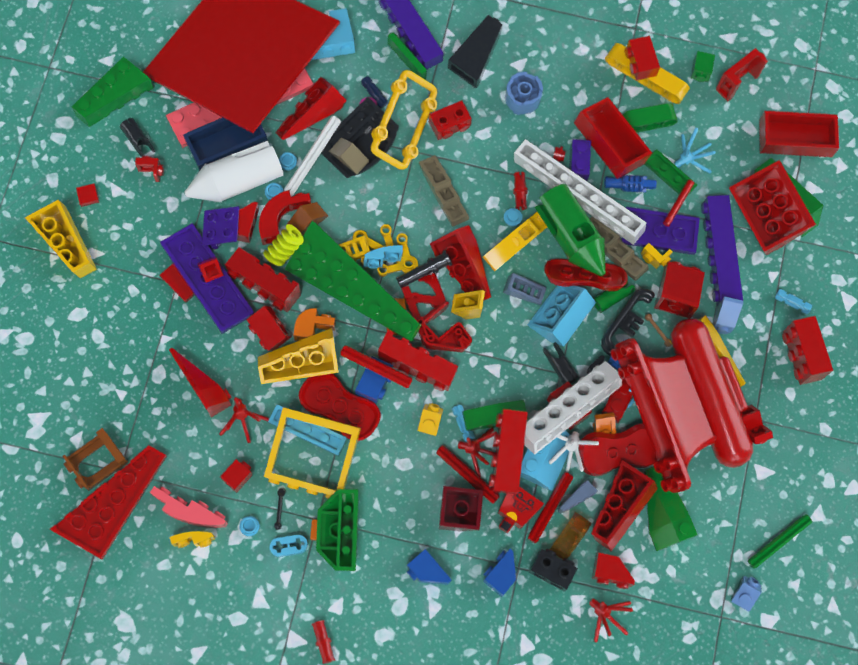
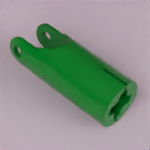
M627 281L626 285L618 291L602 292L593 298L596 302L595 308L600 313L606 311L635 291V286L630 285L625 288L628 285Z

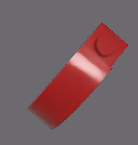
M287 190L277 194L268 201L259 219L262 245L272 244L273 240H277L279 222L285 214L298 210L302 205L311 203L309 193H298L291 197L290 191Z

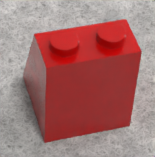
M668 261L664 268L654 309L691 319L699 308L705 272L700 271L697 267H686L679 262Z

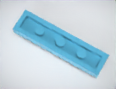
M276 405L268 420L270 424L278 427L284 407ZM287 418L285 431L334 455H340L347 441L346 437L322 426Z

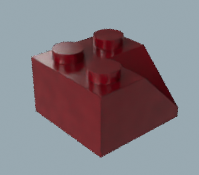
M443 486L439 529L480 531L483 490Z

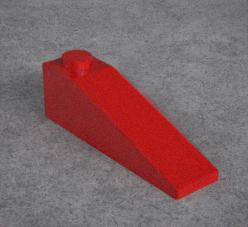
M320 77L306 91L305 95L307 97L304 101L296 104L295 113L287 116L275 133L282 140H285L339 111L347 100L332 84Z
M469 225L458 228L430 243L435 256L442 254L444 250L447 251L453 265H448L446 268L450 272L449 275L461 284V289L465 293L483 290L485 291L484 300L491 298L479 247Z
M169 349L211 418L231 406L229 399L232 397L226 388L222 390L218 383L175 349Z

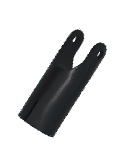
M128 118L120 124V129L141 157L143 153L139 149L140 145H147L155 153L154 147L134 118Z
M556 342L553 345L559 358L552 357L548 350L543 348L545 356L563 384L568 381L571 384L579 378Z

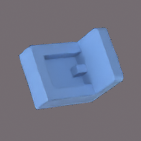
M743 576L742 583L732 597L731 602L750 612L762 593L760 582L753 577Z

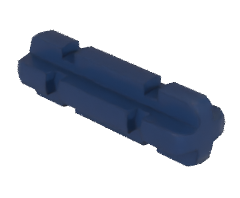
M366 76L361 80V84L364 88H367V92L377 101L380 108L385 107L388 104V100L385 96H382L383 93L375 83H372L371 78Z

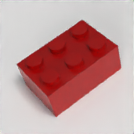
M816 316L794 320L782 334L783 341L789 349V360L793 362L795 368L794 376L796 380H799L800 385L820 381L833 371V367Z

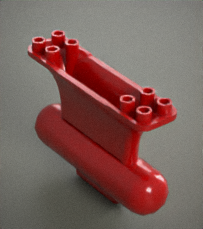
M684 319L673 327L670 338L676 356L667 358L646 356L642 353L638 342L633 338L617 343L615 349L611 350L613 360H618L621 366L618 369V375L621 379H626L627 385L631 389L656 458L653 466L657 473L661 472L664 480L661 481V487L665 492L677 493L686 491L691 487L688 465L699 451L711 445L718 462L731 468L744 465L751 459L754 452L752 441L741 416V413L745 412L748 406L728 357H718L708 328L702 321L697 319Z

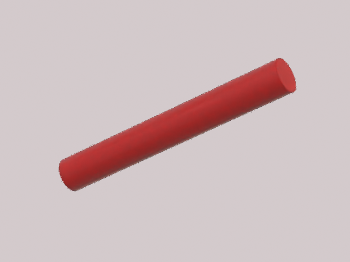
M692 180L686 182L663 222L665 226L669 227L694 185Z

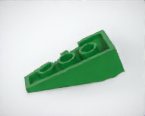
M654 467L645 470L644 474L653 479L658 488L647 502L648 530L655 550L659 551L697 536L698 534L678 492H665L662 489L661 481L664 480L661 472L657 473Z

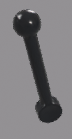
M284 489L277 491L279 500L277 520L274 524L276 530H280L282 527L280 520L282 500L285 496Z

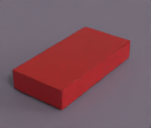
M174 264L170 265L160 274V277L185 303L194 296V293Z

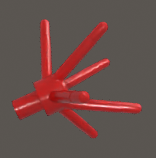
M235 397L234 414L219 435L222 436L226 431L230 430L235 419H238L242 422L247 443H251L245 418L250 416L258 422L260 420L268 421L269 418L248 411L242 400Z
M494 428L489 429L475 441L470 440L468 437L466 439L467 442L459 441L458 443L459 449H463L466 453L471 454L476 474L481 477L476 457L485 465H489V462L479 452L491 456L496 454V452L480 448V442L496 435L497 431H494Z
M595 599L590 601L589 605L595 609V614L598 615L594 642H598L601 622L607 635H612L606 618L621 632L628 635V632L610 614L611 610L632 612L633 608L624 607L631 605V601L609 606L604 601L601 603Z

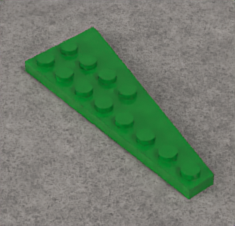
M312 221L303 236V244L295 250L285 270L412 342L421 324L317 223Z

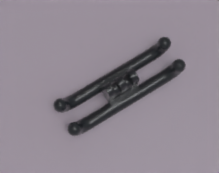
M639 289L625 304L601 340V347L608 356H611V350L615 349L616 345L612 343L611 338L618 328L634 337L636 333L632 329L638 331L639 325H642L644 320L631 312V310L638 301L651 303L655 297L654 292L648 289Z

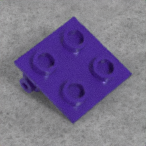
M239 206L204 211L202 246L211 245L212 249H218L222 243L237 242Z

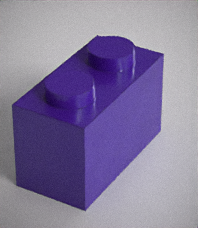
M573 139L570 146L569 170L585 181H588L590 175L591 141Z

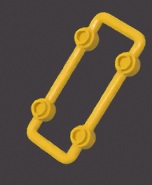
M410 70L402 71L399 79L391 84L393 93L380 125L371 132L373 138L371 144L372 153L400 170H405L409 166L410 161L417 157L418 148L416 146L428 116L437 108L435 99L438 92L436 87ZM408 77L429 90L430 95L421 103L423 112L410 144L402 149L404 159L400 162L378 149V146L388 136L386 127L399 96L407 90V83L405 81Z

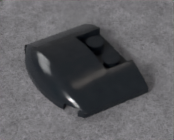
M369 97L339 124L321 152L346 178L356 174L329 152L340 138L352 142L369 160L357 175L369 170L381 160L371 151L373 141L371 132L380 125L385 112ZM391 118L386 127L388 136L378 146V149L385 153L393 145L399 126Z

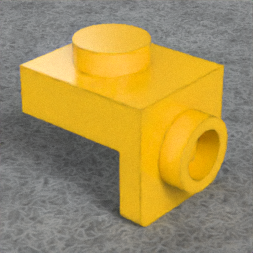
M648 243L643 248L641 255L646 263L651 264L657 269L661 265L663 267L666 266L668 261L670 262V255L673 251L669 249L662 256Z
M434 403L425 404L417 431L436 436L444 409Z

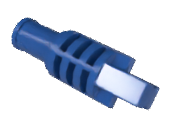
M624 175L619 179L616 177H605L604 188H617L623 192L646 193V189H655L657 186V181L647 180V176Z

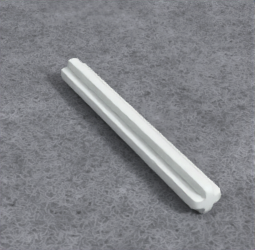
M331 116L284 188V191H290L291 197L341 123L339 118Z

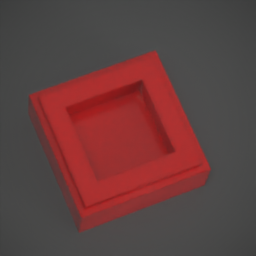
M95 183L76 188L81 207L99 203Z

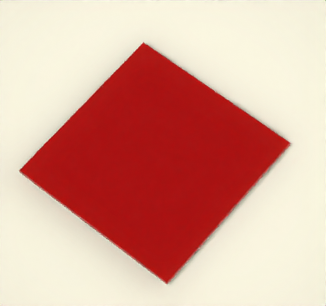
M202 0L143 73L152 81L254 133L337 28L340 21L297 0Z

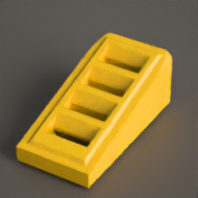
M365 236L339 244L355 261L370 252ZM359 243H360V245H361V247H362V250H363V251H361V252L359 251V248H358V245H357V244H359ZM351 247L354 248L355 254L352 253Z

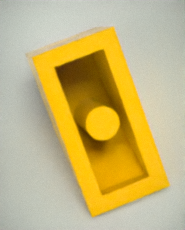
M479 290L454 294L451 313L466 320L480 318L485 291Z

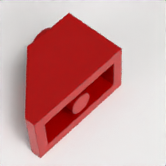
M252 202L239 210L237 241L251 242L259 212L258 202Z

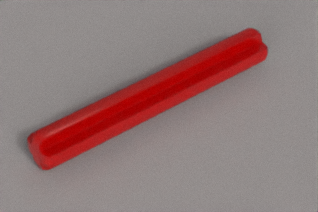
M344 345L340 352L341 356L405 388H409L412 383L411 377L347 345Z
M442 445L437 450V455L475 489L483 490V496L492 504L499 499V494L491 492L492 488L488 487L486 482L448 448Z
M565 472L562 475L528 536V540L537 543L573 480L571 474Z

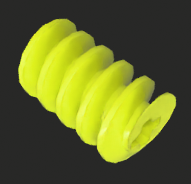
M287 224L286 229H282L281 234L277 235V240H273L272 245H268V250L263 252L264 257L274 265H284L290 256L294 254L295 250L304 242L301 232L291 224Z

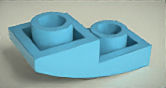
M403 245L382 247L366 253L363 267L376 269L378 267L382 268L383 261L391 263L401 261Z

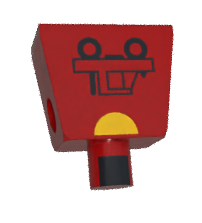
M519 486L518 494H506L498 511V514L504 519L498 527L505 533H509L513 525L521 529L542 508L544 503Z

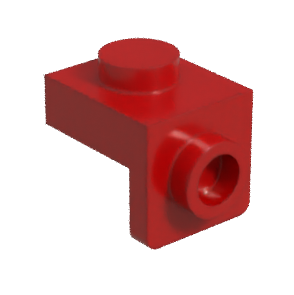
M150 156L136 157L135 165L138 172H153L155 181L160 182V176L164 174V166L160 164L159 159Z

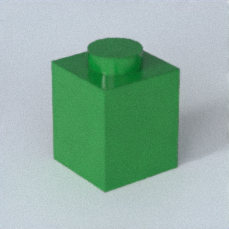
M697 51L693 61L691 79H695L698 82L709 81L713 71L715 54Z

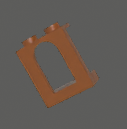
M103 428L96 432L98 436L70 456H62L66 461L63 463L69 473L72 471L77 477L74 480L81 489L85 487L90 491L128 463ZM105 445L115 460L90 477L82 476L79 472L80 463Z

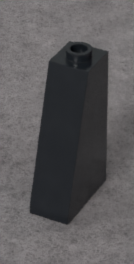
M487 15L448 60V69L474 88L479 86L502 31L501 22L497 18Z

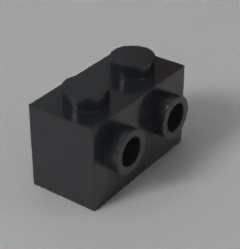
M547 548L546 550L541 549L529 573L565 592L578 568L574 566L575 563L566 558L562 560L556 557L557 554Z

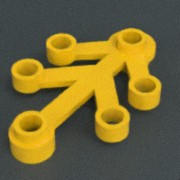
M388 224L382 225L380 233L384 237L386 247L394 246L391 237V226ZM387 228L389 229V232L384 233L383 229ZM357 230L353 234V239L357 238L358 235L365 236L368 246L373 250L385 247L368 238L367 233L363 230ZM401 233L396 238L397 244L403 245L401 261H397V264L390 266L383 264L382 268L386 269L384 273H381L379 271L381 267H378L377 273L379 276L385 277L389 273L398 271L407 273L418 267L417 259L410 256L406 234ZM403 237L405 238V241L400 242L399 238ZM364 257L361 258V264H362V266H363ZM411 262L412 266L408 267L405 265V263Z

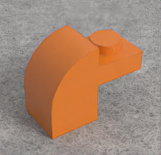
M317 308L303 311L295 322L294 341H300L315 335L316 329L328 330L332 328V331H335V318L327 314L318 316Z

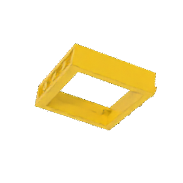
M283 408L264 477L269 478L268 482L279 485L280 482L287 483L288 488L296 490L299 487L305 488L307 493L318 495V492L326 494L325 498L328 499L337 491L273 473L286 421L289 417L351 434L337 490L345 489L361 428L293 409Z

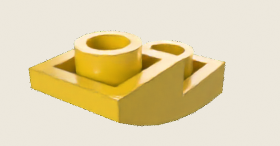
M202 531L185 532L169 537L174 547L178 546V548L188 546L190 544L189 541L192 540L196 547L204 548L211 545V541L215 540L212 533Z

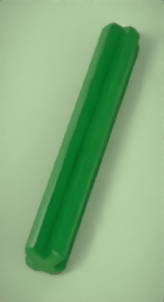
M807 514L803 515L748 560L749 565L753 569L757 568L812 523V519Z

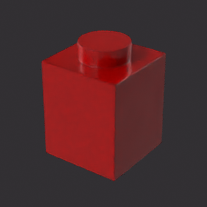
M236 459L220 478L237 493L253 475L250 471L251 467L245 461L240 463Z

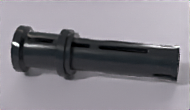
M444 250L442 254L434 258H428L427 263L396 277L400 288L432 272L438 273L440 269L448 265L452 266L453 263L447 251Z

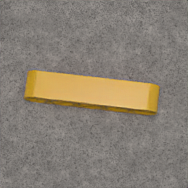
M615 43L605 57L606 62L636 81L634 74L632 75L630 71V60L625 55L626 46ZM661 67L657 76L637 80L640 84L674 104H680L690 89L686 82Z

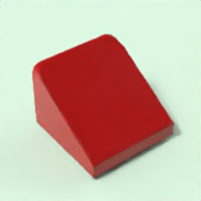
M216 257L197 263L205 283L224 276Z

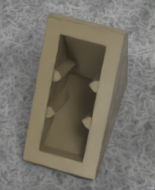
M340 138L329 151L356 175L369 162L352 142Z

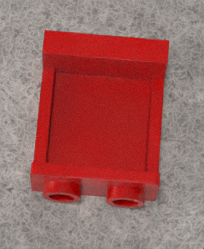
M756 48L724 72L716 87L717 92L727 102L730 101L742 82L740 79L744 75L750 73L755 79L760 76L768 62L765 55Z

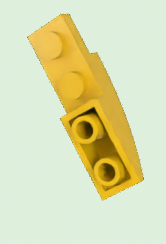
M536 212L483 256V259L494 272L547 228L539 213Z

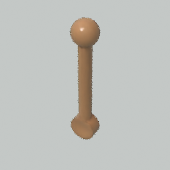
M646 314L645 319L653 325L665 341L664 345L670 347L672 345L670 343L671 339H667L652 319V315Z

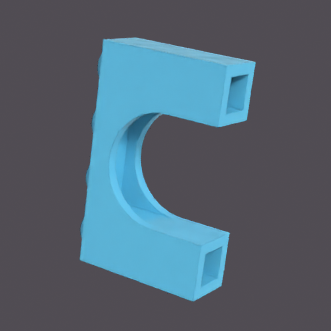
M347 8L329 11V16L339 20L340 24L311 61L355 53L354 38Z

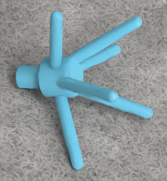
M698 128L694 129L687 147L685 135L682 134L683 153L680 154L681 158L675 161L674 164L680 168L685 163L687 165L691 163L710 174L711 170L694 160L714 155L715 151L698 154L710 147L711 143L691 153L690 148Z

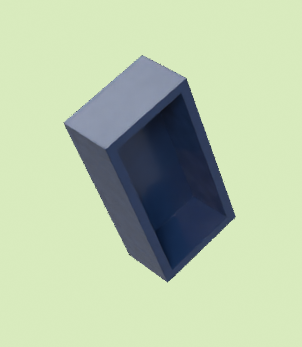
M224 118L183 134L186 145L199 171L205 163L209 164L268 141L261 124L254 133H251Z

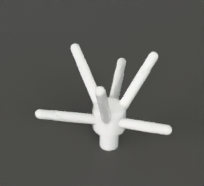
M576 431L572 432L568 437L559 435L557 438L566 441L565 446L549 461V464H552L568 450L566 472H569L572 455L575 451L579 469L583 472L584 468L578 449L579 445H599V442L580 440L579 433Z

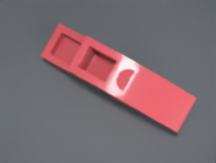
M154 486L150 491L153 497L165 503L162 511L177 520L209 528H221L228 525L224 520L225 516L218 511L212 513L208 510L209 506L200 500L197 503L192 500L187 507L188 503L180 497L174 499L169 496L171 492L162 486L160 489Z

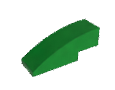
M524 400L498 403L463 411L466 431L495 428L496 417L498 413L501 414L503 409L527 412Z

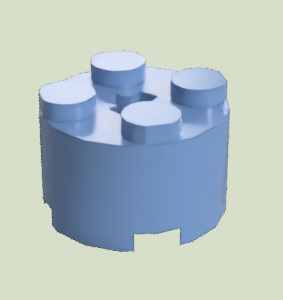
M519 72L513 75L507 84L505 101L509 109L516 115L529 114L539 107L542 97V82L536 75L534 77L527 74V72Z

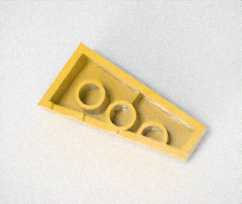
M56 200L25 217L68 268L79 278L97 270L67 207L61 201Z
M332 328L259 356L258 370L261 384L339 373Z

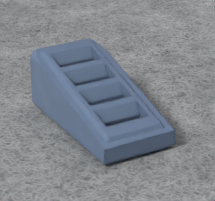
M512 273L507 278L503 293L541 305L546 287ZM528 287L531 288L529 295L526 294ZM535 289L538 290L536 298L533 297Z
M588 480L585 481L558 509V512L561 514L594 496L598 490Z

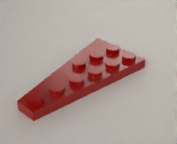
M148 445L128 465L115 473L108 482L102 484L50 530L103 560L167 456Z

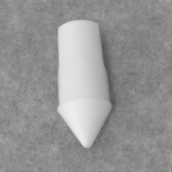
M268 141L209 164L205 163L185 190V195L189 198L222 203L226 199L283 176V171L273 146H270Z

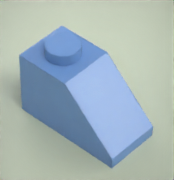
M724 297L718 304L713 320V326L718 333L728 334L734 330L743 306L742 300Z

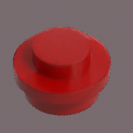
M563 146L555 147L553 158L558 162L564 161L566 151L563 150Z

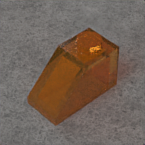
M575 512L550 550L554 551L561 559H568L592 523Z

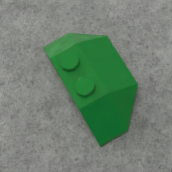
M338 489L318 509L316 551L335 571H356L358 490Z

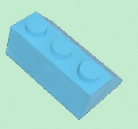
M557 285L527 325L551 343L556 342L564 347L596 302L585 288Z
M564 431L562 434H560L565 437L570 436V434L567 431ZM555 438L535 455L527 449L522 460L520 477L552 491L569 451L566 450L552 464H549V461L565 446L566 441Z

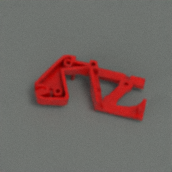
M435 273L418 279V282H425L433 289L434 296L422 295L416 292L411 293L409 286L401 288L411 315L421 324L418 334L424 348L462 353L471 345L472 338L460 322L453 325L439 338L426 325L442 314L449 305ZM416 304H430L435 309L421 317Z

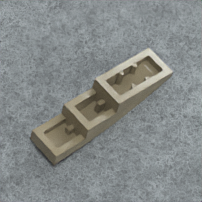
M434 155L420 161L419 166L451 226L454 227L469 220V215L462 206L460 197L451 184V179L437 157Z
M592 216L590 220L600 235L605 238V255L614 264L623 268L634 281H637L649 269L648 265L635 256L634 250L623 243L618 234Z

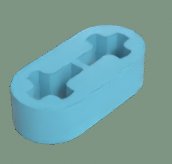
M302 535L279 537L271 541L269 548L276 557L291 556L304 553L308 548V542ZM297 539H300L302 543L304 542L300 550L295 546L290 547V544H295ZM277 542L288 546L287 548H282L280 553L276 549L273 550V547L277 546Z

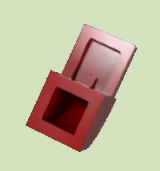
M748 405L747 410L742 412L741 416L752 443L755 445L763 444L773 438L772 431L763 425L760 410L753 405Z

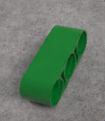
M672 103L629 110L623 113L624 118L636 133L669 127L678 122Z

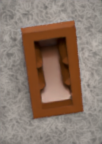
M317 202L300 206L287 224L295 226L303 236L312 221L319 224L328 215Z

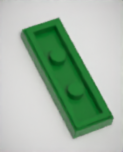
M390 33L388 35V45L412 72L426 79V68L395 33Z
M657 149L644 164L678 194L681 193L686 182L692 180ZM695 182L689 194L697 187Z

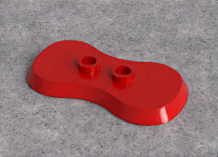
M552 259L547 261L544 266L548 280L552 284L563 287L580 285L595 287L605 291H618L628 281L626 271L620 266L605 263L606 274L603 276H598L569 263L568 259Z
M333 374L308 377L300 388L299 401L307 411L325 416L336 422L361 428L358 441L368 438L380 422L381 414L377 405L367 398L356 396L347 391ZM341 432L346 438L351 439V434Z
M644 423L637 424L624 432L616 434L592 432L583 437L582 440L598 441L599 445H579L578 447L584 472L591 476H602L619 468L622 460L638 468L650 467L656 461Z

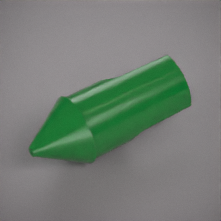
M567 184L558 185L539 197L543 204L536 206L535 209L569 259L568 262L598 276L605 275V238L600 235Z

